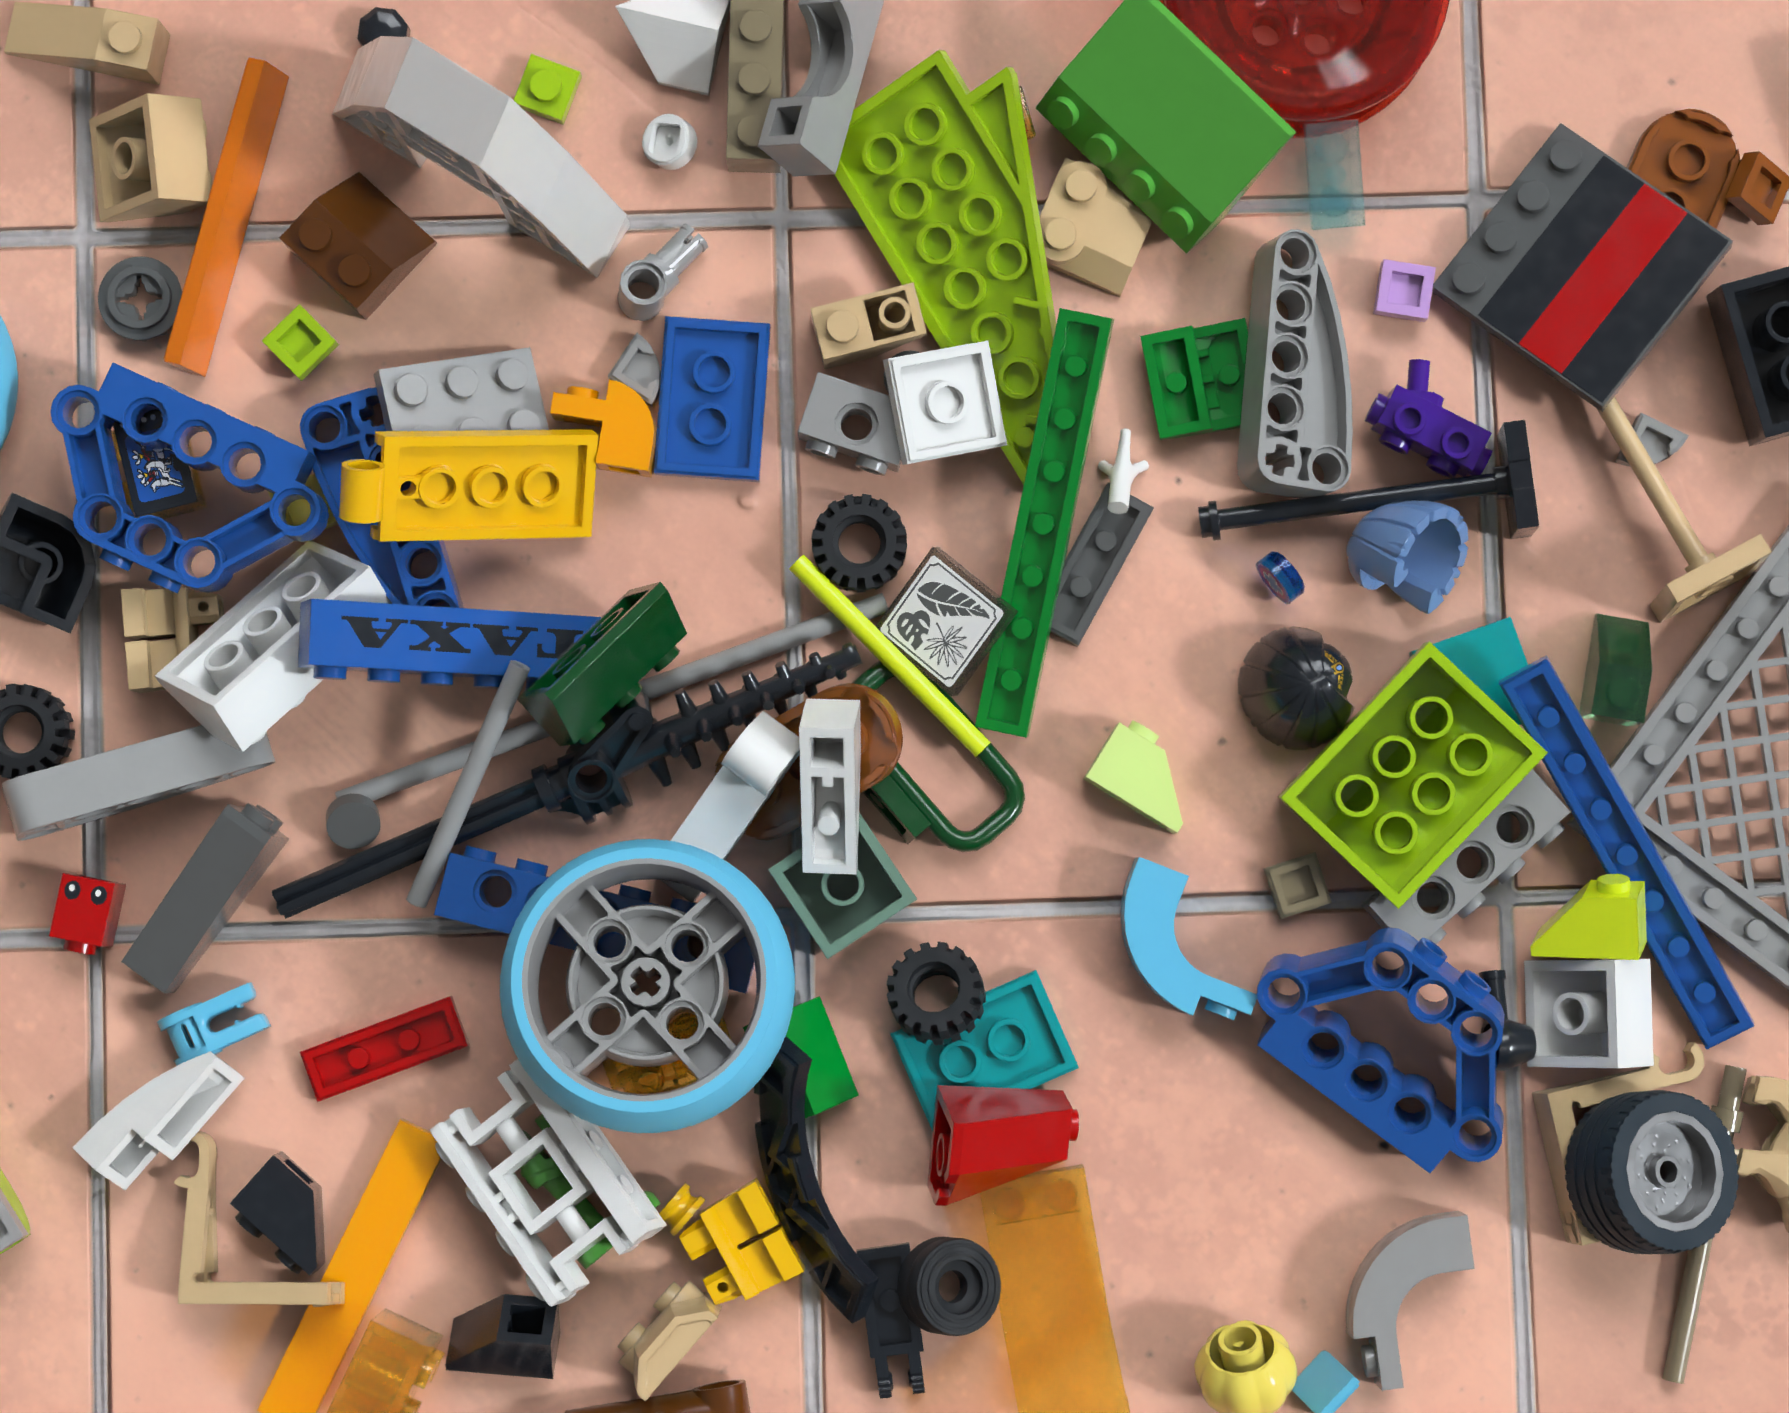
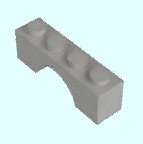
M799 0L798 6L806 20L811 40V62L808 76L804 85L795 96L771 99L758 147L792 176L836 174L884 0Z

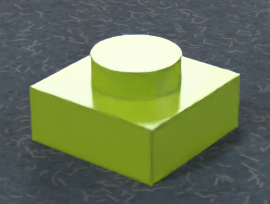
M531 54L514 101L524 111L564 125L582 78L581 72Z
M300 304L262 340L301 381L339 346L337 341Z

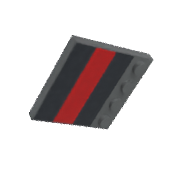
M1560 123L1435 281L1432 292L1603 412L1732 248L1733 240Z

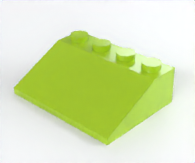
M1429 641L1423 643L1282 791L1278 798L1399 909L1548 752Z

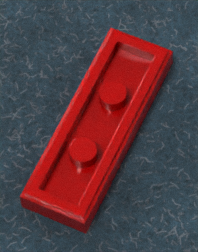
M452 996L303 1050L300 1052L317 1102L468 1047L470 1044Z

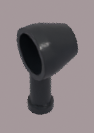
M1505 970L1480 972L1479 977L1491 988L1489 994L1494 996L1501 1004L1505 1014L1503 1038L1496 1051V1072L1510 1070L1534 1059L1537 1046L1536 1036L1532 1027L1508 1019L1504 980L1506 979ZM1487 1020L1483 1022L1481 1033L1491 1028Z

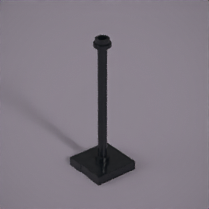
M1525 420L1502 424L1497 434L1500 466L1493 467V473L1218 510L1216 501H1208V506L1198 507L1202 538L1213 537V541L1221 540L1220 530L1371 511L1392 502L1411 500L1439 502L1496 494L1497 499L1505 498L1510 539L1531 537L1539 527Z

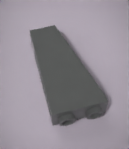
M247 803L245 807L228 804L121 962L163 993H175L288 842L289 838L278 831L283 822L258 804L256 807L250 803Z

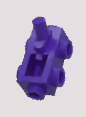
M1423 359L1409 360L1407 389L1397 384L1389 392L1388 396L1378 393L1364 421L1372 425L1371 430L1381 435L1379 438L1381 444L1401 454L1406 455L1409 450L1420 454L1428 459L1426 466L1440 475L1448 478H1455L1456 474L1463 477L1468 474L1471 476L1481 475L1493 450L1485 447L1492 432L1443 408L1444 398L1435 392H1428L1430 361Z

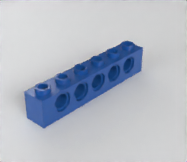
M466 845L464 855L451 852L449 854L434 915L510 934L516 919L527 901L549 878L546 876L548 866L517 858L515 868L496 864V852ZM496 876L504 877L510 883L512 889L510 900L501 907L490 905L484 894L487 882ZM621 884L618 894L603 890L599 892L615 911L642 904L659 905L649 902L652 892ZM672 897L670 907L687 913L697 903ZM559 926L549 943L575 950L577 946L561 926ZM617 932L604 934L598 941L597 953L606 958L620 955L625 949V936ZM684 936L674 946V956L680 961L691 962L698 958L690 949L691 936ZM744 936L724 954L728 969L729 989L746 994L749 990L755 963L750 946Z

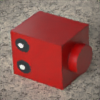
M62 873L49 936L65 939L64 950L95 955L97 946L113 947L126 884L78 874Z

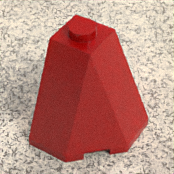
M937 1085L927 1183L934 1204L937 1206H947L1067 1160L1069 1141H1076L1078 1137L1079 1114L1077 1109L1072 1108L1064 1091Z

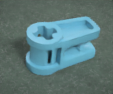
M252 982L239 986L206 1002H199L183 1008L157 1021L161 1031L167 1030L178 1055V1059L174 1060L176 1066L210 1051L216 1055L222 1052L223 1048L271 1027L268 1017L264 1013H260L243 1021L235 1020L234 1025L218 1032H214L210 1028V1022L214 1017L236 1007L243 1008L245 1003L256 998V990ZM188 1032H189V1034H190V1036H191V1038H192V1041H193V1043H194V1046H193V1044H192V1042H191V1039H190V1037H189V1035H188Z

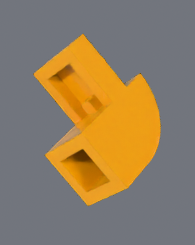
M609 379L606 400L598 399V391L584 387L568 386L567 394L553 392L550 414L555 421L601 428L596 464L600 470L652 478L657 431L648 406L636 391L621 382Z

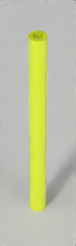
M802 555L789 568L975 757L991 743L805 555Z

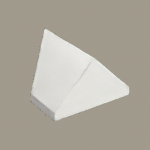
M630 0L615 6L658 84L709 96L730 10V0Z

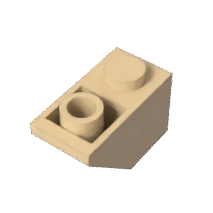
M914 282L811 308L812 323L824 369L876 357L927 335Z

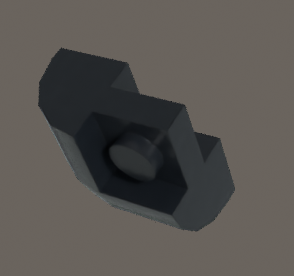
M11 493L0 513V604L71 634L93 582L96 564L92 544L79 535L74 527V522L65 515Z

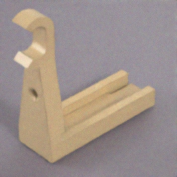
M1687 1042L1683 1049L1687 1056V1065L1679 1071L1663 1073L1659 1067L1660 1058L1653 1053L1654 1066H1645L1641 1069L1532 1092L1567 1243L1584 1246L1601 1242L1593 1234H1590L1587 1231L1588 1229L1582 1225V1221L1578 1219L1566 1188L1565 1158L1570 1138L1576 1127L1572 1106L1577 1105L1578 1108L1599 1104L1608 1098L1623 1093L1650 1091L1694 1080L1701 1074L1704 1067L1703 1052L1695 1042Z
M198 1131L188 1143L195 1142L199 1147L198 1172L194 1177L180 1175L174 1181L177 1186L188 1188L179 1273L178 1304L313 1305V1307L345 1304V1282H214L211 1280V1274L218 1272L216 1217L217 1147L209 1134Z

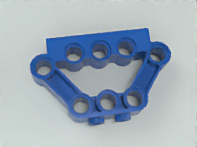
M112 362L99 391L83 385L68 386L60 391L52 402L50 410L52 422L57 430L63 433L77 499L73 512V522L77 532L87 541L103 548L100 559L127 571L130 570L133 562L152 570L148 580L178 594L183 584L196 591L205 593L219 591L229 583L234 573L293 541L304 542L313 540L321 535L327 526L329 513L325 501L320 495L305 485L317 460L316 456L310 451L283 440L260 427L250 425L226 414V412L188 397L163 383L155 382ZM83 403H92L95 410L92 422L86 427L75 428L72 419L75 409ZM150 410H160L163 417L160 429L152 435H143L139 425L143 415ZM114 422H117L123 426L128 436L146 448L157 450L170 446L176 457L193 469L205 472L218 468L228 482L243 492L253 494L267 490L274 494L272 500L202 538H190L185 541L177 527L158 516L145 515L134 518V513L126 504L111 428ZM198 432H209L212 439L210 450L202 457H191L188 451L189 440ZM251 453L258 454L261 461L260 471L251 479H240L236 468L241 457ZM295 500H307L311 509L307 521L298 526L289 525L285 515L287 507ZM113 506L117 514L116 524L108 532L98 533L94 524L96 514L104 507ZM162 528L166 536L164 548L156 555H147L143 549L145 535L152 529ZM201 551H212L215 557L214 569L209 575L196 578L191 568L193 558Z
M1390 927L1377 930L1366 941L1302 957L1287 953L1274 956L1267 962L1257 987L1259 1005L1271 1017L1262 1028L1257 1043L1260 1048L1428 1173L1435 1169L1449 1151L1471 1162L1488 1160L1498 1152L1502 1144L1504 1115L1501 1107L1496 1102V1051L1503 1038L1505 1014L1501 1004L1494 996L1489 994L1491 988L1481 977L1469 970H1465L1463 973L1458 971L1445 961L1447 955L1432 941L1426 938H1421L1418 941L1407 932L1399 928ZM1385 951L1394 952L1402 958L1404 964L1394 970L1385 969L1377 963L1375 957ZM1281 977L1289 978L1298 985L1300 991L1293 995H1283L1274 988L1272 982ZM1427 984H1437L1446 991L1447 997L1437 1002L1428 1001L1422 997L1419 989ZM1375 990L1389 992L1396 990L1407 999L1409 1010L1416 1019L1427 1024L1440 1023L1451 1031V1037L1456 1046L1455 1109H1450L1436 1098L1437 1094L1434 1085L1427 1078L1419 1074L1405 1075L1393 1066L1394 1062L1390 1052L1384 1046L1374 1042L1361 1043L1353 1037L1347 1020L1341 1014L1330 1010L1318 1011L1313 1006ZM1469 1017H1481L1487 1020L1491 1028L1484 1033L1475 1034L1469 1032L1462 1022ZM1320 1032L1329 1033L1336 1038L1339 1045L1332 1049H1322L1315 1045L1311 1037ZM1364 1064L1372 1065L1381 1072L1382 1076L1375 1081H1365L1358 1077L1354 1069ZM1405 1097H1414L1419 1099L1425 1108L1417 1113H1408L1402 1110L1397 1102ZM1470 1120H1480L1487 1124L1490 1131L1480 1136L1471 1135L1464 1130L1462 1125Z

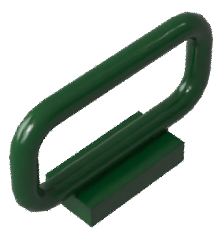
M906 657L975 726L974 722L933 675L915 659ZM878 661L852 683L877 690L888 679L895 676ZM992 743L976 758L1004 790V800L996 811L971 831H961L954 827L899 762H897L893 771L883 781L863 792L907 844L928 828L940 842L948 848L960 852L978 851L990 844L1014 823L1021 814L1025 801L1023 782L1014 768Z

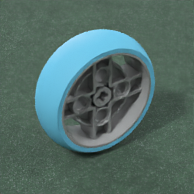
M636 839L605 845L580 855L553 873L534 892L516 919L507 941L500 973V1003L506 1033L514 1053L534 1083L550 1099L575 1116L601 1127L632 1133H660L693 1126L716 1116L745 1096L771 1066L782 1046L788 1031L795 995V973L787 935L772 905L760 889L733 865L710 852L695 846L659 839ZM657 879L687 885L701 891L706 896L687 913L671 907L654 904L635 905L615 911L599 892L629 881ZM561 926L577 944L570 959L566 975V998L571 1015L548 1034L540 1010L539 978L546 950L555 932ZM608 932L621 933L626 938L625 949L620 955L613 958L602 957L597 953L599 939ZM684 936H694L703 942V951L694 961L684 962L674 956V946ZM745 936L755 963L756 998L749 1025L736 1046L718 1024L725 1011L729 992V976L724 954ZM642 973L648 978L656 974L661 977L655 982L660 990L652 997L645 991L638 996L633 993V991L639 988L635 979ZM601 1009H615L620 1013L621 1017L617 1030L610 1035L596 1034L592 1030L591 1024L594 1015ZM678 1013H692L698 1018L699 1022L695 1034L688 1039L682 1040L671 1036L668 1028L670 1020ZM607 1058L623 1064L640 1067L660 1066L680 1060L697 1081L668 1092L635 1094L610 1089L586 1076Z

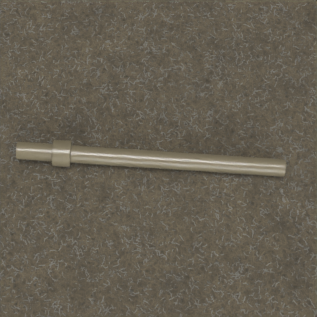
M1725 1065L1717 1106L1712 1105L1711 1111H1714L1716 1116L1721 1119L1723 1126L1728 1130V1135L1731 1136L1732 1142L1734 1132L1740 1133L1744 1112L1739 1111L1747 1069ZM1713 1238L1698 1248L1688 1250L1662 1377L1664 1380L1684 1384Z

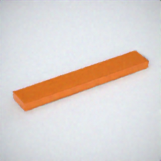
M249 57L246 62L164 355V362L190 374L206 377L289 79L288 75L261 59Z

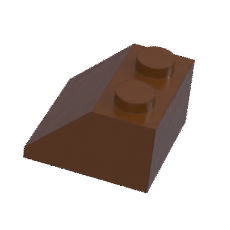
M360 172L316 198L279 237L297 258L365 320L437 244L432 237Z

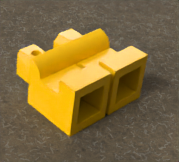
M758 1178L753 1179L703 1209L700 1213L701 1218L693 1222L679 1235L692 1261L716 1247L725 1261L726 1266L702 1279L715 1305L736 1299L743 1295L746 1301L767 1288L803 1273L805 1269L783 1225L743 1246H739V1244L755 1235L778 1225L780 1220Z

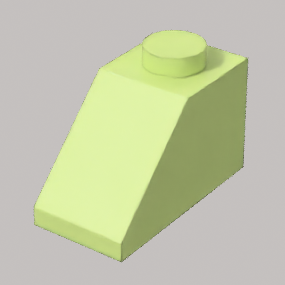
M1132 720L1128 727L1119 722L1114 727L1083 779L1172 834L1178 833L1183 822L1166 752L1155 744L1159 736L1136 721Z

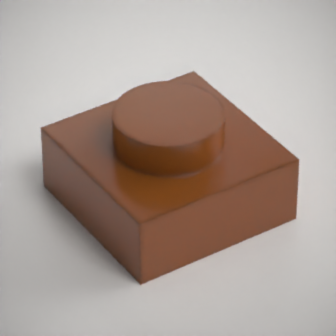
M1760 151L1744 153L1725 198L1757 225L1774 224L1789 188V176Z

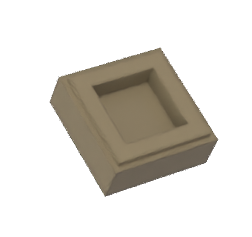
M1316 852L1263 868L1279 919L1332 903Z

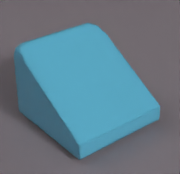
M1323 1350L1299 1374L1292 1391L1314 1413H1334L1360 1386L1358 1384L1360 1381L1328 1351Z

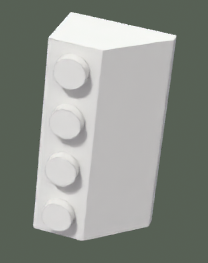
M310 540L159 671L155 677L213 737L244 752L250 745L260 741L265 736L267 730L290 709L301 704L306 695L323 680L313 678L314 669L298 668L300 603L309 599L392 603L386 596V592L369 565Z

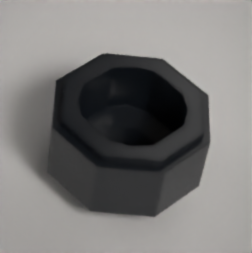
M375 7L360 19L357 39L361 46H364L380 36L410 37L411 30L396 9Z

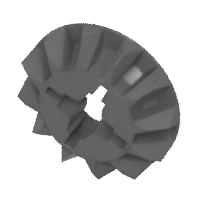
M131 257L120 261L106 273L99 287L98 306L102 318L114 332L123 338L146 342L148 339L167 334L168 329L174 323L182 289L178 277L164 263L150 257ZM140 278L145 290L150 295L162 297V299H156L155 302L147 304L144 320H142L137 307L126 302H120L122 300H129V297L137 296Z

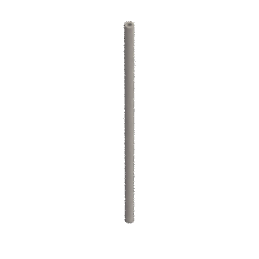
M883 593L853 603L869 620L889 613ZM828 612L639 681L643 687L641 692L646 694L649 700L846 629L847 627L832 612ZM535 719L504 730L492 757L547 738L550 735ZM475 741L335 792L336 798L354 793L367 796L374 801L462 769Z

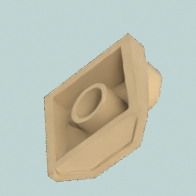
M1065 157L1039 216L1047 267L1120 297L1152 220L1110 181L1097 166L1085 161L1075 162Z
M690 1280L682 1288L673 1282L653 1305L660 1312L659 1315L647 1328L638 1322L617 1346L625 1353L618 1363L634 1376L636 1392L644 1401L649 1398L715 1322L721 1311L722 1305H715L710 1294L702 1292Z

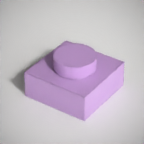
M1383 259L1380 265L1373 314L1426 322L1429 316L1436 267Z

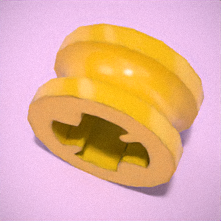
M686 1182L659 1212L664 1222L670 1225V1233L673 1236L683 1228L705 1202L702 1196L693 1197L690 1194V1186Z

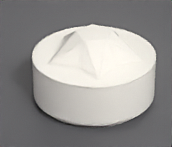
M664 114L652 120L645 129L642 139L643 151L646 157L659 167L666 170H676L685 166L694 156L697 148V135L692 125L674 114Z

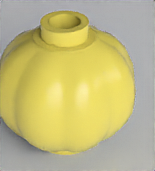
M1248 1320L1238 1321L1216 1329L1207 1338L1206 1344L1199 1350L1194 1363L1196 1380L1201 1387L1203 1397L1208 1405L1219 1413H1273L1284 1404L1286 1396L1292 1391L1297 1380L1295 1358L1290 1352L1288 1342L1282 1334L1269 1326L1259 1325L1254 1321Z

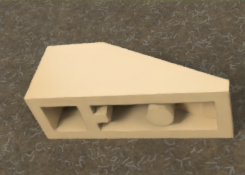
M15 1L4 52L7 55L160 85L170 33L158 18L108 8Z

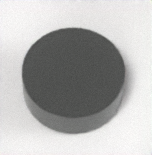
M354 793L342 795L335 799L326 812V827L329 837L334 843L347 849H358L369 845L375 840L380 831L379 810L376 804L367 796Z

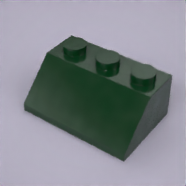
M661 582L629 590L518 697L517 700L559 746L573 745L577 741L583 746L592 740L605 726L601 718L614 705L619 709L626 706L641 692L643 687L639 681L652 668L659 672L679 654L680 650L675 645L687 632L666 587Z

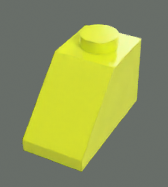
M1606 874L1599 876L1597 880H1590L1539 928L1530 946L1531 956L1639 960L1647 942L1645 881H1630V878L1623 874Z

